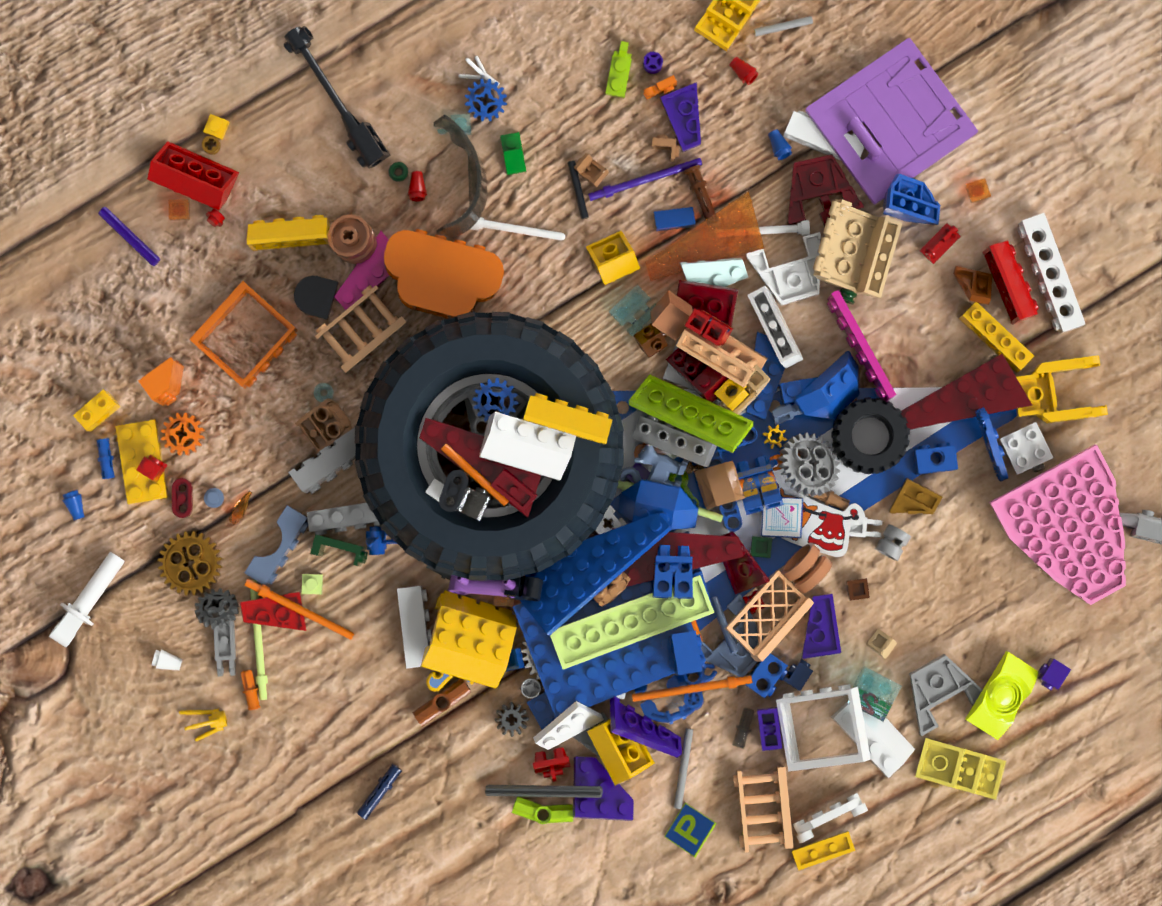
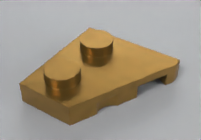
M906 478L889 509V513L934 514L943 497Z

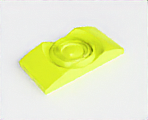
M1006 651L965 720L998 740L1014 722L1017 710L1022 702L1031 694L1038 677V671Z

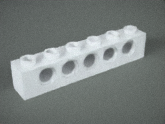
M1045 213L1022 220L1018 224V233L1021 238H1024L1026 243L1024 246L1025 252L1028 257H1031L1033 262L1031 268L1034 275H1037L1040 281L1038 283L1039 290L1046 297L1045 306L1047 311L1051 312L1053 316V328L1055 331L1058 330L1059 334L1082 327L1085 325V321ZM1032 233L1040 235V242L1032 239ZM1040 251L1047 254V260L1040 259ZM1046 270L1053 271V279H1049L1046 276ZM1053 288L1060 290V298L1053 295ZM1060 307H1065L1068 310L1067 316L1060 314Z

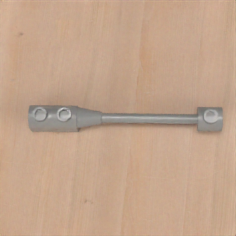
M1142 510V513L1137 514L1119 513L1122 525L1132 529L1130 537L1162 545V516L1161 518L1154 517V512L1149 510Z

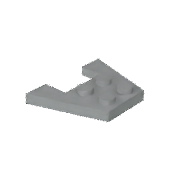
M945 654L909 673L919 735L923 736L938 727L929 709L963 690L973 706L983 690Z

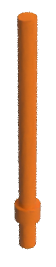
M247 578L244 586L258 592L257 595L263 598L268 597L350 640L353 638L354 632L270 590V587L264 584L260 585Z
M751 675L737 678L731 676L724 680L632 694V699L635 702L726 687L733 689L739 685L752 684L753 682Z

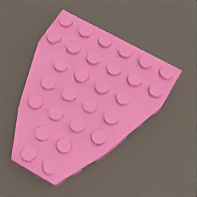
M1096 444L989 502L1007 537L1053 580L1088 604L1092 605L1126 586V576L1124 575L1125 538L1122 519L1119 515V500L1115 489L1116 481Z

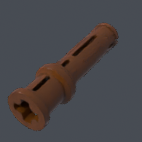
M696 165L683 172L684 175H687L690 182V190L696 194L707 225L718 222L719 219L705 188L707 182L703 180L699 170L701 167Z

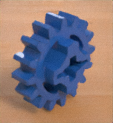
M480 79L479 85L473 82L474 88L468 87L471 93L470 95H465V98L469 99L465 106L471 107L468 110L469 113L475 112V119L481 116L482 122L485 120V117L492 121V116L498 119L499 115L497 113L505 112L501 107L507 105L503 101L507 95L501 94L504 88L498 89V82H495L493 85L491 84V79H488L487 83ZM485 87L484 92L479 95L475 94L478 89ZM492 89L498 93L499 99L492 96ZM485 95H488L489 99L495 102H489L487 106H484V103L477 98H485ZM473 102L479 103L481 106L480 112L476 110ZM498 106L493 112L488 113L489 108Z
M496 378L495 383L488 379V385L485 386L483 383H480L481 391L475 389L478 397L472 398L473 401L477 402V405L473 406V408L480 410L477 414L478 417L485 416L484 422L489 419L490 414L488 412L490 410H498L500 413L510 416V412L516 413V410L512 407L513 405H518V402L513 400L518 394L511 393L514 387L513 385L506 387V380L500 384L499 378ZM500 387L503 390L500 393L492 392L490 388ZM484 393L487 397V403L482 407L481 397ZM489 393L495 398L498 396L501 398L499 403L503 409H500L497 405H490L492 400ZM509 395L510 405L507 409L504 406V399Z

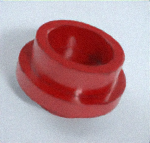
M212 209L206 213L207 221L212 226L221 227L224 224L225 217L218 210Z

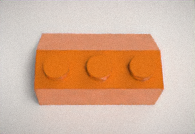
M170 357L138 380V382L153 401L163 406L165 404L168 406L177 400L176 396L180 394L184 366L179 361Z

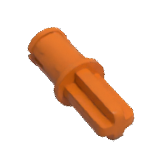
M252 670L242 671L240 673L244 688L242 693H245L248 711L261 708L257 695L258 688L255 686Z

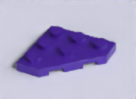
M574 757L573 786H601L603 795L600 798L573 797V818L632 821L634 808L632 797L620 784L614 785L608 771L596 758Z

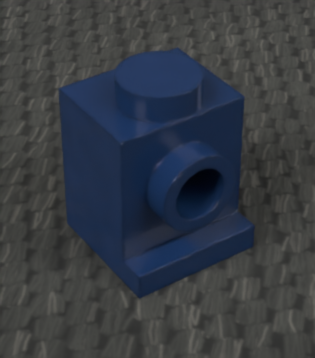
M800 659L796 665L794 663L791 665L787 673L789 677H784L783 681L801 691L813 672L810 669L811 665Z

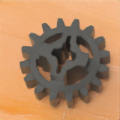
M219 588L218 592L211 589L210 594L204 592V598L198 597L199 603H195V614L199 623H203L205 628L211 625V628L214 630L219 625V628L222 629L223 624L230 625L229 620H236L235 614H239V605L235 595H230L229 590L223 593L222 588Z

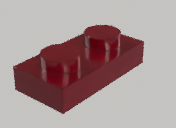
M505 468L490 485L523 513L537 497L533 490Z

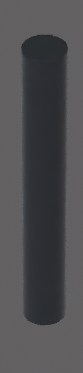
M569 161L567 163L581 220L587 219L589 216L579 175L574 168L576 163L575 161Z

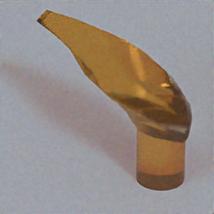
M248 491L236 504L232 515L229 517V521L233 525L238 523L244 516L249 498L253 492Z

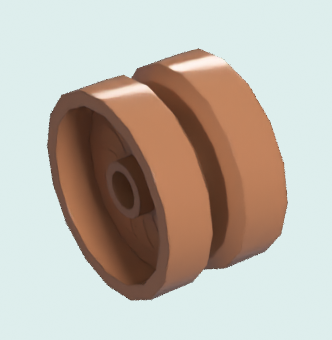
M352 214L343 215L333 222L328 231V243L331 249L347 263H362L368 260L376 249L377 239L373 229L359 216Z
M808 543L800 548L787 561L781 571V574L788 581L795 580L794 587L802 594L814 588L832 567V562L825 555L819 556L820 550L813 543Z

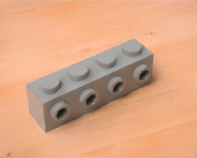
M647 414V417H639L632 439L650 444L655 448L701 466L709 467L717 447L716 445L697 438L684 430L679 431L669 423L661 424L658 422V418Z
M367 503L307 512L309 532H315L316 535L327 534V530L333 529L335 533L347 531L346 527L352 526L355 529L367 528L366 524L374 523V526H380Z

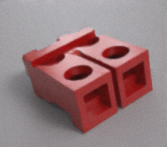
M697 308L693 310L685 324L687 328L699 335H703L702 337L717 346H723L733 330L732 327Z

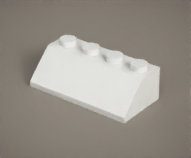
M494 412L489 416L479 457L561 480L571 458L576 436Z
M847 701L831 718L857 745L850 703ZM862 710L870 760L889 778L905 763L915 749L886 717L875 711L874 715H871Z

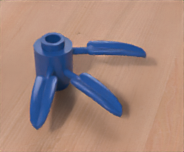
M380 526L369 527L370 531H366V545L369 555L385 554L387 544H397L393 539L386 540L388 535Z

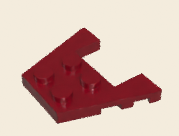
M833 154L793 163L788 225L806 220L802 201L819 198L827 194L841 193L843 200L852 203L851 207L858 210L864 208L863 203L849 184Z

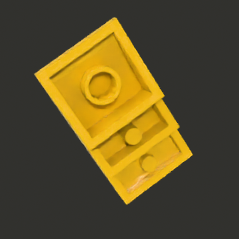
M713 0L694 31L727 52L761 0Z

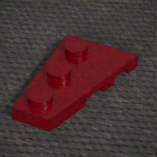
M729 532L727 534L722 535L737 537V535L734 532ZM741 541L740 544L744 557L723 562L735 594L770 582Z

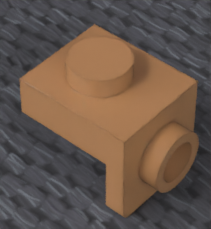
M657 135L656 138H652V149L671 151L670 162H674L675 157H679L680 145H676V139H668L666 135Z
M585 153L574 166L578 174L595 187L609 173L606 168L594 161L588 153Z

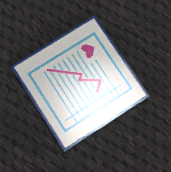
M782 497L784 505L766 510L763 500L762 537L802 538L803 498Z

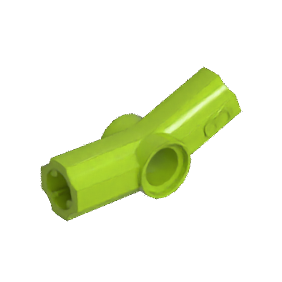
M517 797L511 812L540 824L573 822V804L541 805ZM540 809L548 811V817L545 820H540L537 817Z

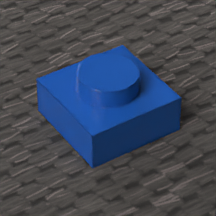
M521 648L511 650L505 672L525 667Z

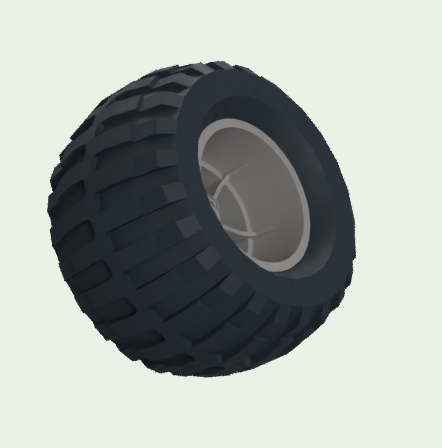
M473 311L457 315L454 318L438 320L427 326L423 331L408 337L386 361L382 362L374 375L372 383L364 393L360 414L355 426V467L361 482L363 497L378 520L380 527L405 553L418 561L427 564L435 569V571L469 580L506 581L540 572L562 558L571 555L597 529L605 512L614 500L624 462V429L621 416L618 412L615 395L603 377L598 365L570 337L554 330L542 321L521 317L510 312L478 313ZM496 378H499L500 384L506 380V387L513 385L514 388L511 393L518 394V396L513 398V400L518 402V405H513L512 407L516 410V413L510 412L509 415L518 419H523L530 395L535 396V393L548 396L547 400L555 402L556 399L568 402L567 406L571 408H576V405L588 408V413L595 415L597 411L609 414L608 418L612 419L609 436L605 445L580 437L575 438L572 455L561 480L541 475L536 491L537 497L532 503L528 517L508 503L503 506L497 499H481L466 493L460 507L455 511L448 512L441 508L439 501L426 493L434 479L445 484L447 477L440 466L437 451L419 439L425 418L443 423L450 411L459 403L465 401L471 432L484 436L485 433H479L476 426L479 422H484L485 416H477L480 410L473 408V406L477 405V402L473 401L472 398L478 397L475 389L481 391L480 383L486 386L488 385V379L495 383ZM500 387L490 388L492 392L500 393L503 390ZM467 474L468 479H469V483H468V486H469V485H470L472 482H474L475 480H474L470 475ZM456 477L454 479V483L456 485H460L462 483V479L460 477ZM448 497L447 503L453 505L454 498Z

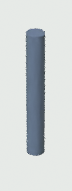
M718 597L710 598L729 651L731 654H735L738 652L733 636L725 629L728 623Z

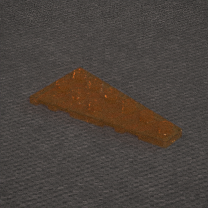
M749 191L646 260L645 264L650 281L683 272L680 262L717 261V259L733 258L764 249Z

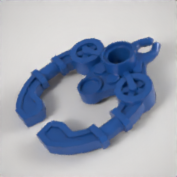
M706 663L705 667H702L701 672L695 673L699 676L697 681H689L688 676L690 674L673 675L667 681L666 686L667 688L705 683L714 679L717 671L714 670L709 676L705 675L704 670L706 668H715L713 664ZM647 685L634 689L635 693L647 691ZM703 691L685 694V705L679 706V711L672 714L669 711L659 712L655 703L651 700H646L640 706L643 714L651 720L670 723L671 725L676 720L686 719L687 716L702 707L704 703Z

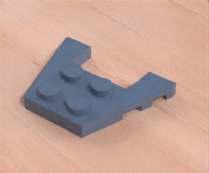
M738 594L728 604L727 608L736 616L746 604L742 596ZM748 610V619H753L750 611ZM755 621L748 622V634L758 633ZM740 622L734 629L738 634H744V622ZM748 636V643L753 649L758 645V636ZM734 637L733 639L738 649V652L735 654L730 653L725 639L714 651L701 640V649L706 661L738 677H744L757 663Z

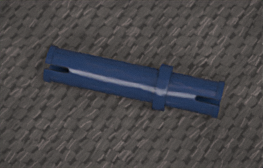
M393 763L391 764L388 771L383 777L379 778L377 786L356 812L363 819H368L386 792L392 789V784L402 773L398 766Z

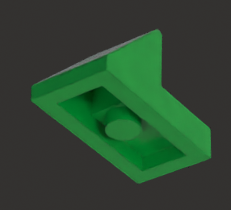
M520 133L500 135L507 175L527 172Z

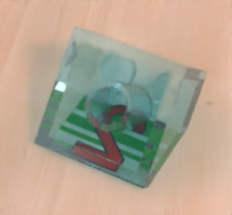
M863 666L853 687H858L862 711L884 722L902 686Z

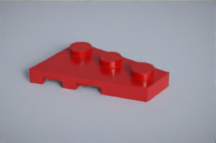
M300 592L281 595L302 606ZM268 597L240 602L242 619L245 623L307 631L303 615Z

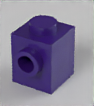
M1050 658L1047 664L1044 663L1040 667L1038 679L1042 681L1041 685L1048 690H1059L1071 669L1056 659Z

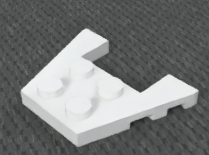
M820 232L802 238L808 257L769 268L764 249L746 254L748 261L781 306L819 295L820 280L813 275V266L816 256H819Z

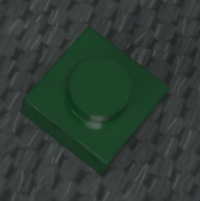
M752 536L751 556L771 558L772 538Z

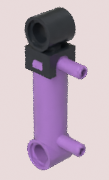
M451 575L448 591L460 595L470 593L503 596L514 600L540 601L543 580L535 577H518L506 581H478Z

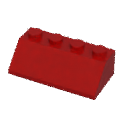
M167 141L151 160L147 180L208 205L211 208L220 210L227 201L239 172Z
M1008 241L989 246L982 253L991 274H993L994 282L1012 325L1034 317L1038 314V304L1035 299L1031 298L1029 293L1031 292L1028 281H1024L1022 276L1023 268L1014 257L1016 252L1013 245H1010Z

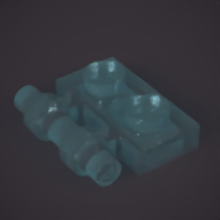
M636 285L609 311V314L622 327L629 322L632 326L627 332L633 336L637 331L642 330L643 325L651 319L650 311L655 307L656 303L649 308L646 303L651 298ZM641 309L644 314L636 320L633 316Z

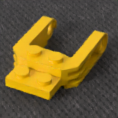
M1099 356L1041 363L1037 365L1031 375L1016 377L1032 403V406L1016 409L1017 417L1036 415L1048 424L1108 415L1107 405L1061 411L1056 409L1057 399L1051 373L1100 366Z

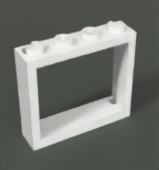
M850 684L838 686L839 690H832L831 687L819 689L820 692L813 693V690L801 691V695L797 696L794 695V692L785 693L783 698L776 700L788 772L860 763L870 760L858 687L851 688ZM848 695L858 753L800 760L790 703Z

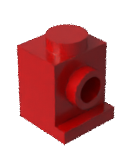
M150 454L148 458L144 456L136 471L157 482L168 465Z

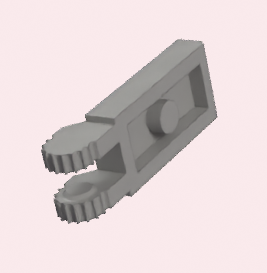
M229 620V626L223 624L222 629L219 628V625L214 629V650L218 677L223 676L224 673L222 660H229V673L231 676L236 674L234 620Z

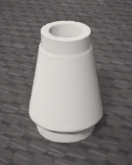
M162 649L161 651L156 650L152 666H156V669L179 671L183 659Z

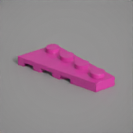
M382 231L376 237L377 246L372 256L368 260L356 265L334 296L345 310L364 296L361 292L371 285L372 288L374 286L378 287L389 277L384 265V253L389 239Z

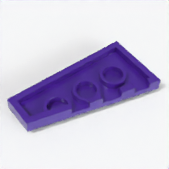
M614 696L610 699L612 733L676 758L682 754L681 737L662 725L656 726L646 715L642 717L634 712L635 708L629 704L627 706L623 705L618 697Z

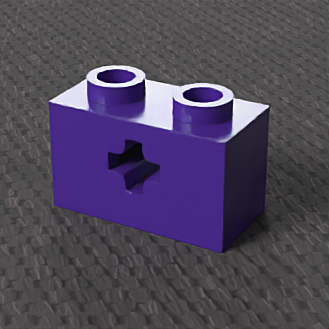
M777 707L757 709L762 751L782 749Z

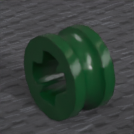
M841 289L840 292L845 303L854 305L853 299L857 297V294Z

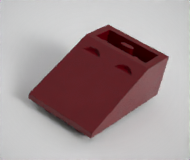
M677 348L665 359L703 399L710 402L718 398L714 393L729 379L680 348Z

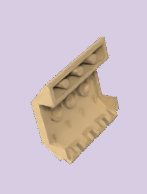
M835 199L830 207V218H827L823 231L825 236L821 238L818 249L819 256H816L813 266V275L820 281L857 294L881 298L902 222L887 216L877 217L851 207L852 203Z

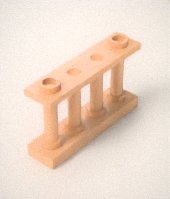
M371 285L361 292L364 296L328 326L324 323L315 330L318 333L315 337L318 339L323 336L340 356L343 363L341 368L345 373L406 323L402 316L400 318L394 317L374 293L378 289L377 286L373 288ZM369 298L388 321L389 327L384 331L381 328L378 329L359 306L365 299ZM352 310L373 334L372 337L374 339L370 343L363 342L344 319ZM338 323L357 346L356 349L359 352L354 356L348 355L328 331L335 324Z
M689 328L684 329L676 345L742 387H745L755 370L754 367L758 365L762 369L768 359L730 335L723 346H717L702 337L703 335H699Z
M776 766V771H773V774L742 776L741 770H736V775H733L734 787H738L742 826V835L739 836L740 848H744L746 853L749 852V845L775 842L783 844L785 849L793 848L786 767ZM778 783V791L775 794L744 796L743 784ZM767 802L780 804V811L777 814L746 817V804ZM771 822L782 824V832H779V834L748 837L747 825Z

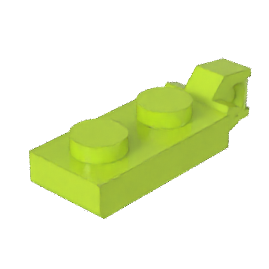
M621 41L619 52L614 51V55H612L605 95L625 98L632 62V54L627 53L629 42Z

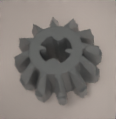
M510 702V709L508 710L507 706L503 704L502 708L505 713L501 710L496 712L502 716V718H495L496 722L502 721V724H499L497 729H501L504 726L505 729L502 734L505 735L509 729L511 737L514 736V730L516 729L520 735L522 732L519 726L524 729L527 728V725L521 722L529 721V717H522V715L527 713V710L519 712L521 704H518L516 709H513V702ZM509 714H514V717L518 719L517 722H514V725H510V721L506 720V717H510Z

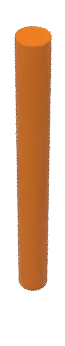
M448 444L441 448V451L503 506L509 502V500L490 486L491 483Z

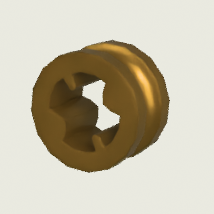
M207 136L202 141V148L207 154L215 155L220 151L221 144L215 136ZM213 140L216 147L214 146L212 150H209V147H206V145L210 144V141Z

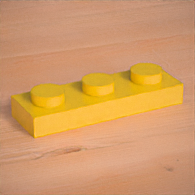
M849 831L791 850L799 871L855 851Z

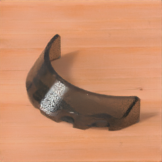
M443 115L433 122L434 127L447 130L450 133L452 142L462 147L468 155L469 208L457 220L436 230V235L454 238L471 229L480 219L487 201V176L482 160L468 136L456 122L447 115Z

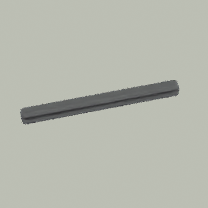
M487 785L485 794L486 796L600 798L603 795V789L601 786Z

